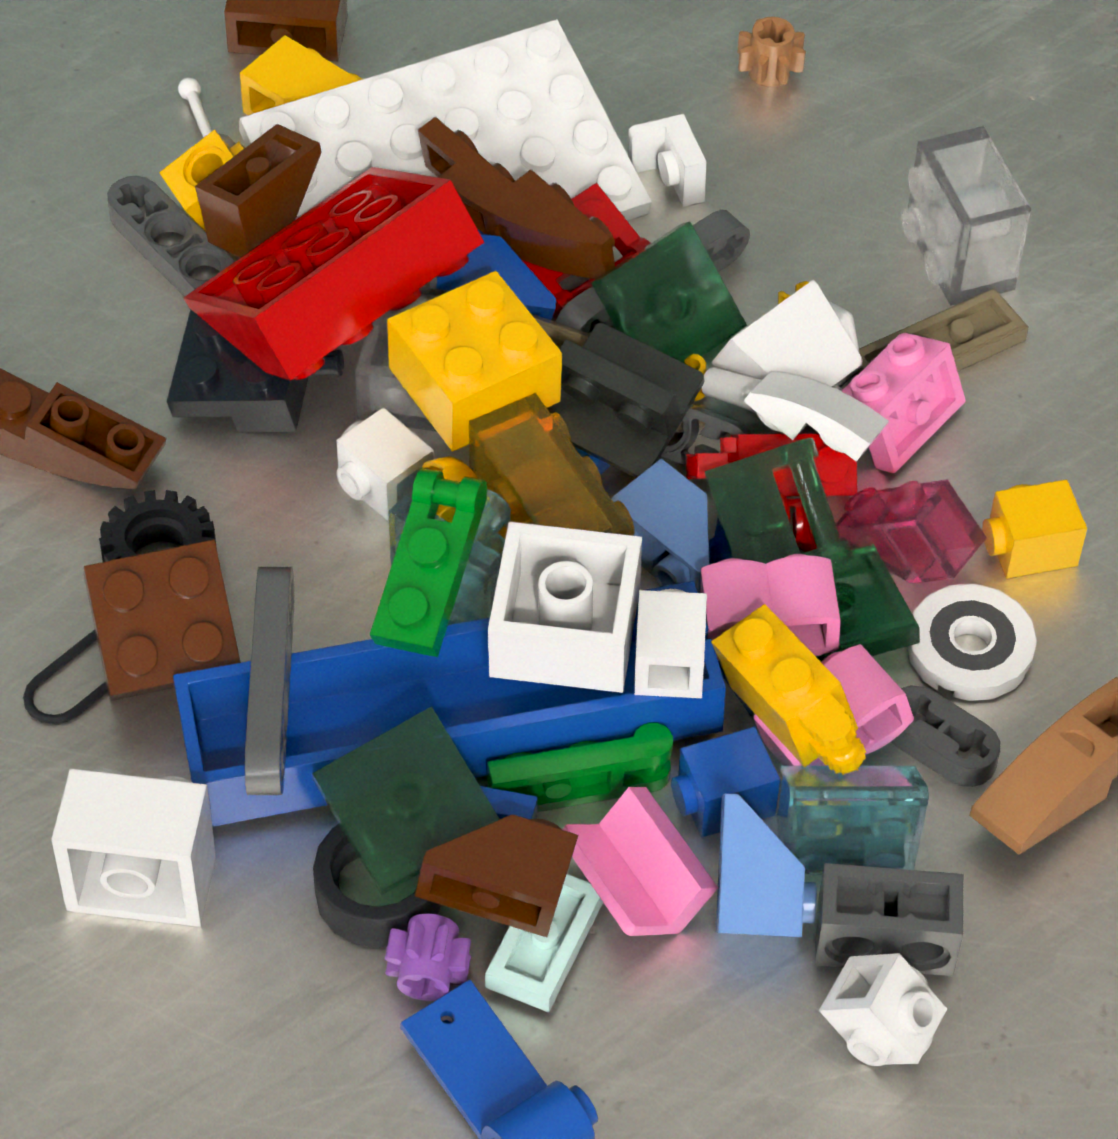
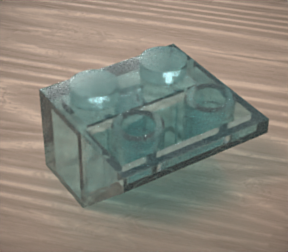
M780 766L779 777L781 780L776 809L777 834L782 843L805 867V874L822 875L824 863L914 870L929 801L928 786L915 766H860L858 771L855 770L844 775L842 773L835 774V771L830 770L829 766H806L805 768L803 766Z

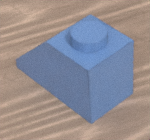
M723 794L721 803L716 932L802 937V924L815 923L816 882H804L805 867L739 794Z

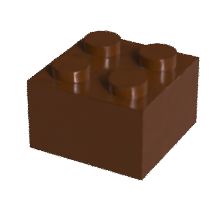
M215 540L84 566L83 575L110 701L175 688L173 679L175 674L241 663Z

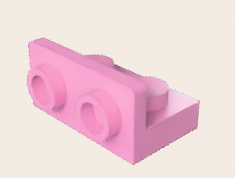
M908 333L899 334L841 391L872 408L889 421L869 446V450L876 469L894 474L966 402L950 343Z

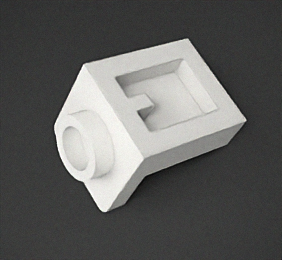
M680 114L659 120H651L630 127L628 157L636 172L659 168L665 186L673 185L683 207L705 202L707 162L685 115Z

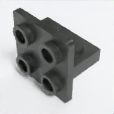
M598 323L583 347L567 339L560 348L562 352L561 399L559 403L544 410L539 418V425L543 431L637 478L660 459L705 382L702 372L604 323Z

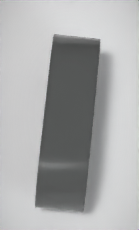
M913 685L901 688L906 693L913 717L920 713L926 716V721L920 719L914 721L912 725H909L891 743L947 780L960 786L974 787L982 785L991 779L996 771L1000 755V740L997 733L989 725L931 689ZM971 747L981 751L980 756L972 754L967 759L958 756V750L967 752Z

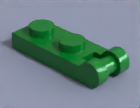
M421 468L418 471L413 484L412 503L370 631V636L375 644L438 658L487 499V482L485 480L466 476L461 482L444 479L441 471ZM439 505L456 508L452 523L435 520Z
M647 723L641 725L635 731L634 736L630 738L600 743L582 741L565 749L536 754L529 752L513 753L501 760L487 762V787L536 796L537 812L617 799L624 794L628 787H647L650 793L662 790L670 780V757L673 750V735L662 724Z

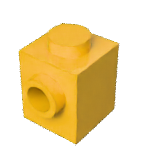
M1065 479L1036 485L1020 484L1007 490L996 491L990 518L984 519L982 531L988 554L990 556L997 555L1005 578L1008 579L1078 566L1087 526L1070 484Z

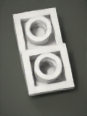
M771 371L743 401L756 411L759 419L769 428L783 432L794 440L806 425L809 424L819 432L821 439L826 445L835 451L846 453L855 461L861 457L889 422L872 408L831 386L809 378Z

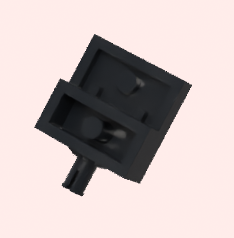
M190 309L166 402L172 417H232L237 433L296 432L309 376L304 379H292L290 381L265 373ZM342 350L331 351L324 356V365L312 374L342 376V370H344Z

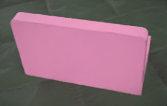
M628 787L599 824H566L562 829L579 835L572 858L621 929L629 936L680 934L718 889V886L647 787Z

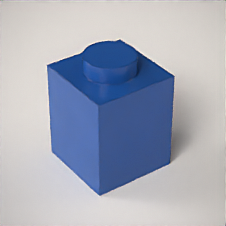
M754 726L680 748L678 776L671 779V788L679 812L682 816L691 814L701 838L720 832L722 795L725 793L739 794L761 819L776 816L781 779Z

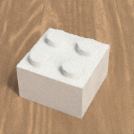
M509 522L488 626L489 677L623 693L641 585L642 537Z
M100 768L94 771L69 769L51 839L66 911L201 927L216 861L207 785L193 783L185 778L168 776L162 779L129 776L108 768Z

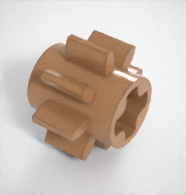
M765 17L756 20L752 33L747 31H740L737 50L739 54V72L749 71L750 78L761 86L776 87L786 85L790 77V71L796 73H803L806 55V51L803 49L804 32H795L793 26L787 20L779 17Z

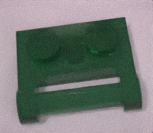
M814 438L795 441L705 471L704 475L732 558L767 564L792 554H800L773 475L775 471L790 468L817 549L803 554L831 559L832 567L854 559L849 541H841L814 459L819 457Z

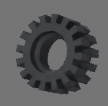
M155 490L144 492L145 502L138 503L134 495L124 499L125 512L114 506L108 512L109 522L103 521L100 527L101 538H99L103 562L138 555L136 552L140 548L154 542H172L185 546L215 540L216 544L214 523L210 521L207 509L204 506L197 509L196 499L188 495L181 503H178L177 492L166 490L164 500H156Z

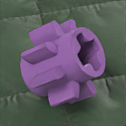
M437 914L415 915L408 922L407 932L393 928L390 930L385 960L388 961L385 974L398 977L397 987L403 994L418 1000L435 1001L449 992L450 983L462 985L467 981L471 955L469 954L471 940L469 938H458L460 931L458 925L447 917Z

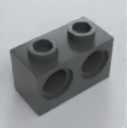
M824 863L817 904L815 965L844 967L850 956L900 953L910 966L922 974L953 976L963 938L964 874Z

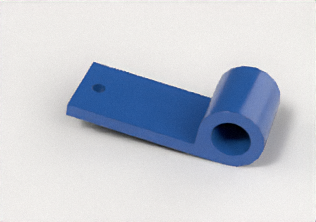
M471 980L466 981L400 1023V1029L479 1139H595L592 1125L598 1122V1115L586 1093L577 1085L568 1088L557 1080L547 1086ZM449 1016L452 1018V1023L448 1020L442 1021L441 1018Z

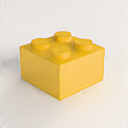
M497 271L387 319L389 369L452 452L560 402L562 352Z

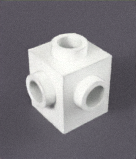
M900 953L850 956L819 1009L821 1014L845 1039L850 1053L858 1060L871 1066L918 1064L922 1055L929 1049L933 1040V1034L947 1010L946 1006L927 986V980L923 974L910 966Z

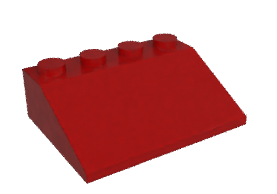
M371 167L183 298L193 312L265 373L290 381L292 379L300 380L317 372L325 363L323 357L341 344L350 345L366 337L374 328L372 322L389 310H400L415 302L422 294L420 288L437 276L444 277L464 267L469 261L468 254L482 245L484 240L450 179Z

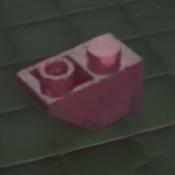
M948 479L926 483L909 481L899 487L876 490L874 487L865 488L846 502L844 515L829 531L836 542L910 584L954 579L987 538Z

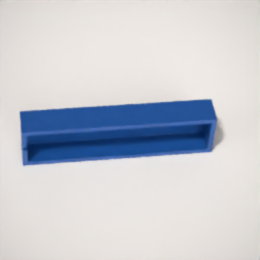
M694 581L645 590L679 589L688 593H697ZM638 604L623 693L489 677L488 626L490 618L448 625L438 658L377 645L372 639L292 653L283 795H247L245 744L251 661L175 674L173 679L191 781L207 785L212 827L487 776V762L501 760L513 753L529 752L536 754L565 749L582 741L600 743L630 738L634 736L635 731L641 725L647 723H659L667 727L673 735V741L723 732L726 686L714 647L711 643L712 639H708L707 623L705 627L702 698L635 695Z

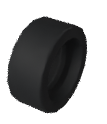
M374 811L358 814L336 825L319 844L313 866L315 896L320 916L335 934L351 943L384 948L387 947L392 928L407 932L408 922L413 916L419 914L438 915L441 905L415 897L416 890L398 903L378 907L359 904L346 897L341 892L338 882L340 872L347 864L360 856L379 852L398 855L415 865L420 875L425 853L427 850L439 846L437 841L423 825L403 814Z

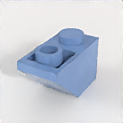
M661 458L608 500L607 533L642 537L641 566L655 577L660 587L694 581L697 593H700L701 568L709 565L707 494Z

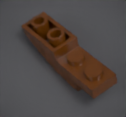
M436 116L418 129L425 167L438 178L450 179L478 230L486 235L502 237L521 260L549 270L600 280H609L616 274L613 254L615 241L612 233L597 217L589 219L578 210L568 193L557 183L549 185L532 169L515 181L504 166L499 163L492 165L478 153L472 140L461 130L453 132Z
M0 368V455L48 473L84 483L113 488L137 489L164 448L166 437L58 382L48 393Z

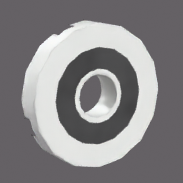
M974 583L949 585L927 595L913 611L906 640L910 664L922 680L938 690V685L946 690L954 691L953 697L967 701L995 699L1015 690L1025 679L1026 672L1031 668L1037 644L1033 620L1019 602L998 589ZM965 634L975 635L983 639L987 647L978 651L967 650L959 646L955 638Z

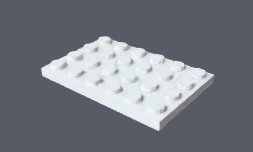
M558 19L239 118V132L246 147L276 124L320 143L322 153L296 219L371 167L437 177L425 167L418 129L435 116L453 132L456 130L464 132L472 140L478 153L492 165L499 163L504 166L515 181L532 169L549 185L551 183L560 185L571 199L597 182L627 221L649 214L652 202ZM428 282L427 284H425V285H424L423 287H421L420 289L429 287V286H430V282Z

